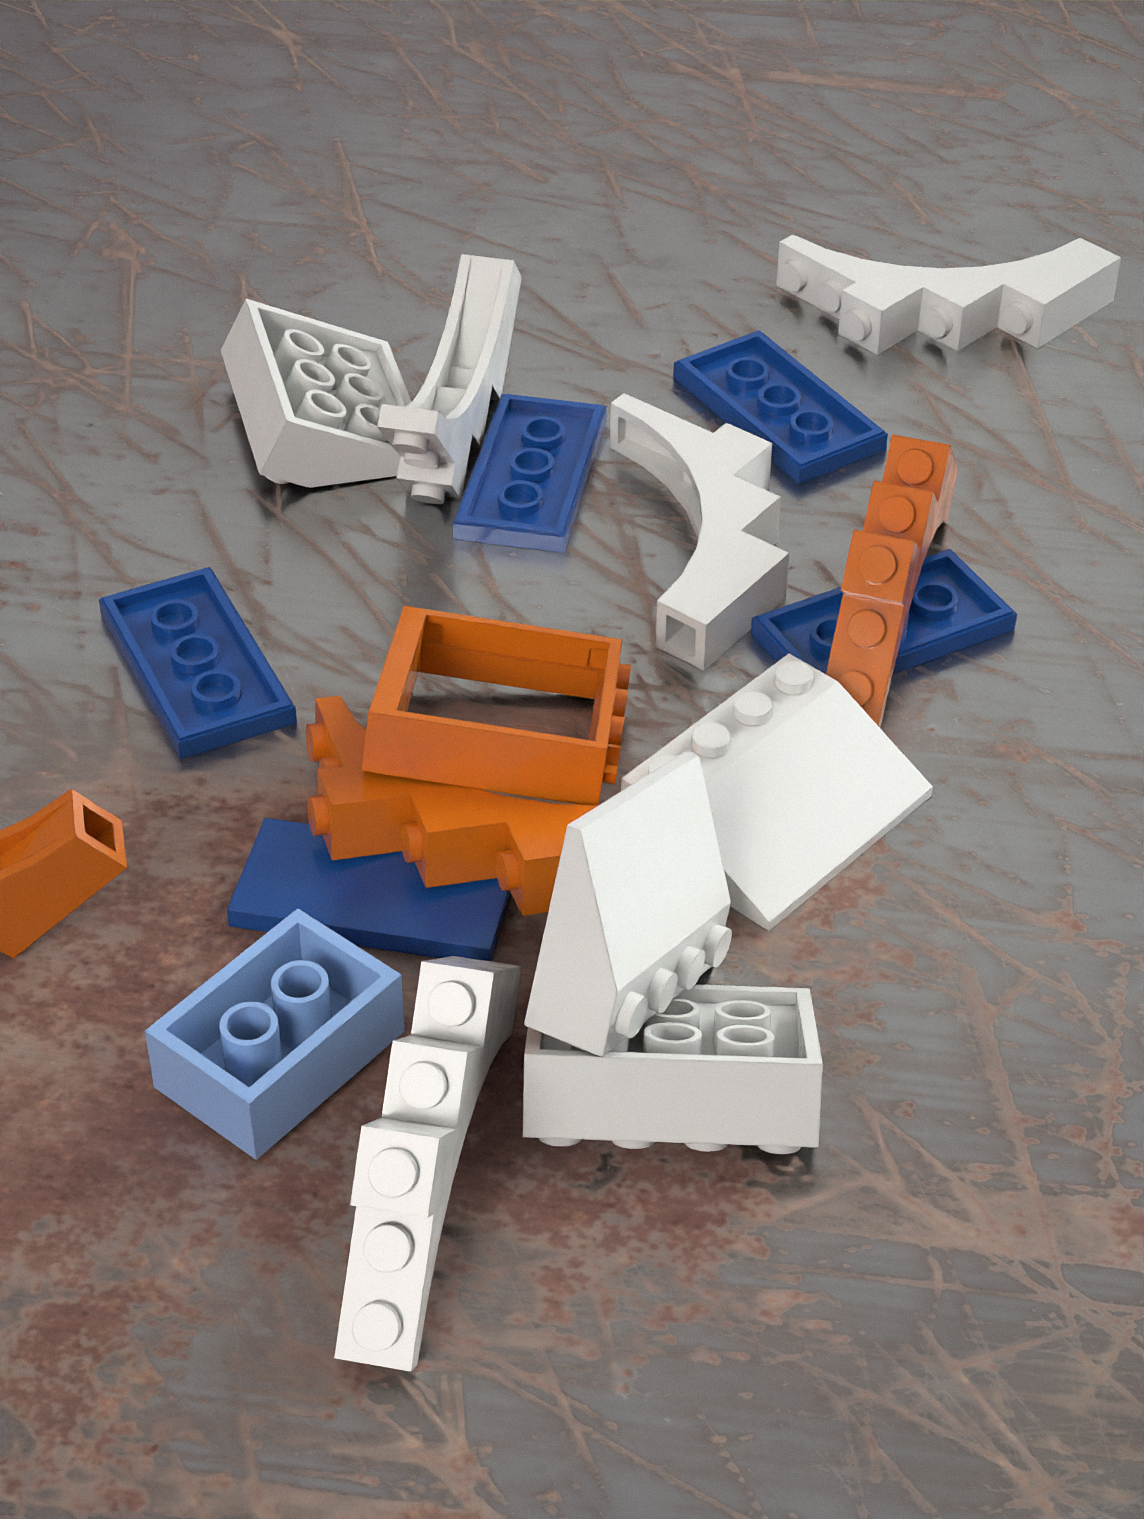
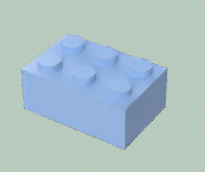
M297 908L145 1030L154 1088L257 1160L389 1046L393 1040H396L405 1032L402 975Z

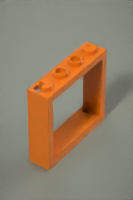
M403 606L368 711L362 771L578 805H599L602 783L615 785L621 749L620 745L631 665L619 663L623 639ZM419 672L595 699L588 740L407 712Z

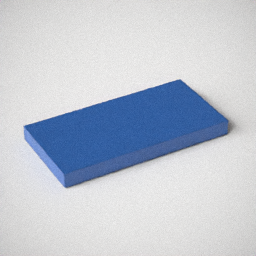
M760 330L674 362V379L726 423L771 442V461L798 485L887 449V432Z
M501 394L453 522V539L565 553L607 422V406Z
M951 549L927 556L922 565L913 594L893 674L1015 630L1017 613ZM841 587L752 617L751 634L776 662L790 653L826 674L843 596Z
M211 567L99 599L102 618L180 760L297 724L295 705Z
M264 818L227 908V916L230 927L269 932L298 908L356 946L436 958L457 956L492 962L512 894L510 890H501L497 878L426 888L415 862L406 863L402 851L331 860L323 836H313L309 824Z

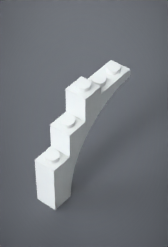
M791 235L779 242L776 286L840 319L838 334L876 355L917 331L957 352L996 328L1039 348L1114 301L1121 257L1082 238H1078L1053 251L1019 261L982 267L930 268L900 266L860 259L823 248L798 236Z
M461 254L445 329L423 386L414 400L406 407L381 404L377 427L400 455L397 480L407 492H411V498L430 504H443L445 497L462 498L470 447H482L490 399L499 400L503 391L522 279L514 260Z
M623 393L611 402L610 448L644 467L668 487L686 510L698 539L696 550L682 575L657 600L655 647L704 671L751 630L752 617L772 611L786 599L789 552L774 546L778 538L781 497L767 491L770 484L772 443L728 423H725L712 433Z
M457 956L421 961L411 1035L392 1041L382 1117L361 1126L350 1205L356 1206L334 1356L336 1359L410 1372L418 1364L429 1291L452 1183L465 1135L485 1077L501 1045L512 1036L522 966Z

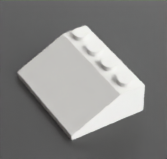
M245 299L220 351L259 474L279 484L290 482L309 488L397 476L400 455L377 427L381 404L406 407L412 401L388 342Z
M790 653L621 778L622 791L685 751L699 755L731 900L730 906L768 931L773 929L932 796L933 786L838 681Z
M689 751L683 752L567 825L525 1017V1026L603 1057L626 1037L633 1038L645 1021L656 1012L663 1013L674 997L684 989L691 990L703 973L712 966L717 968L724 960L732 938V930L725 927L731 900L698 754Z
M694 985L691 990L684 989L674 997L663 1013L656 1012L645 1021L633 1038L626 1037L603 1057L528 1027L524 1053L523 1137L539 1138L541 1142L551 1146H571L578 1144L582 1139L611 1140L615 1145L628 1149L647 1148L655 1142L685 1143L691 1149L706 1152L722 1150L728 1144L757 1145L761 1150L774 1154L794 1153L801 1147L819 1148L823 1062L810 988Z

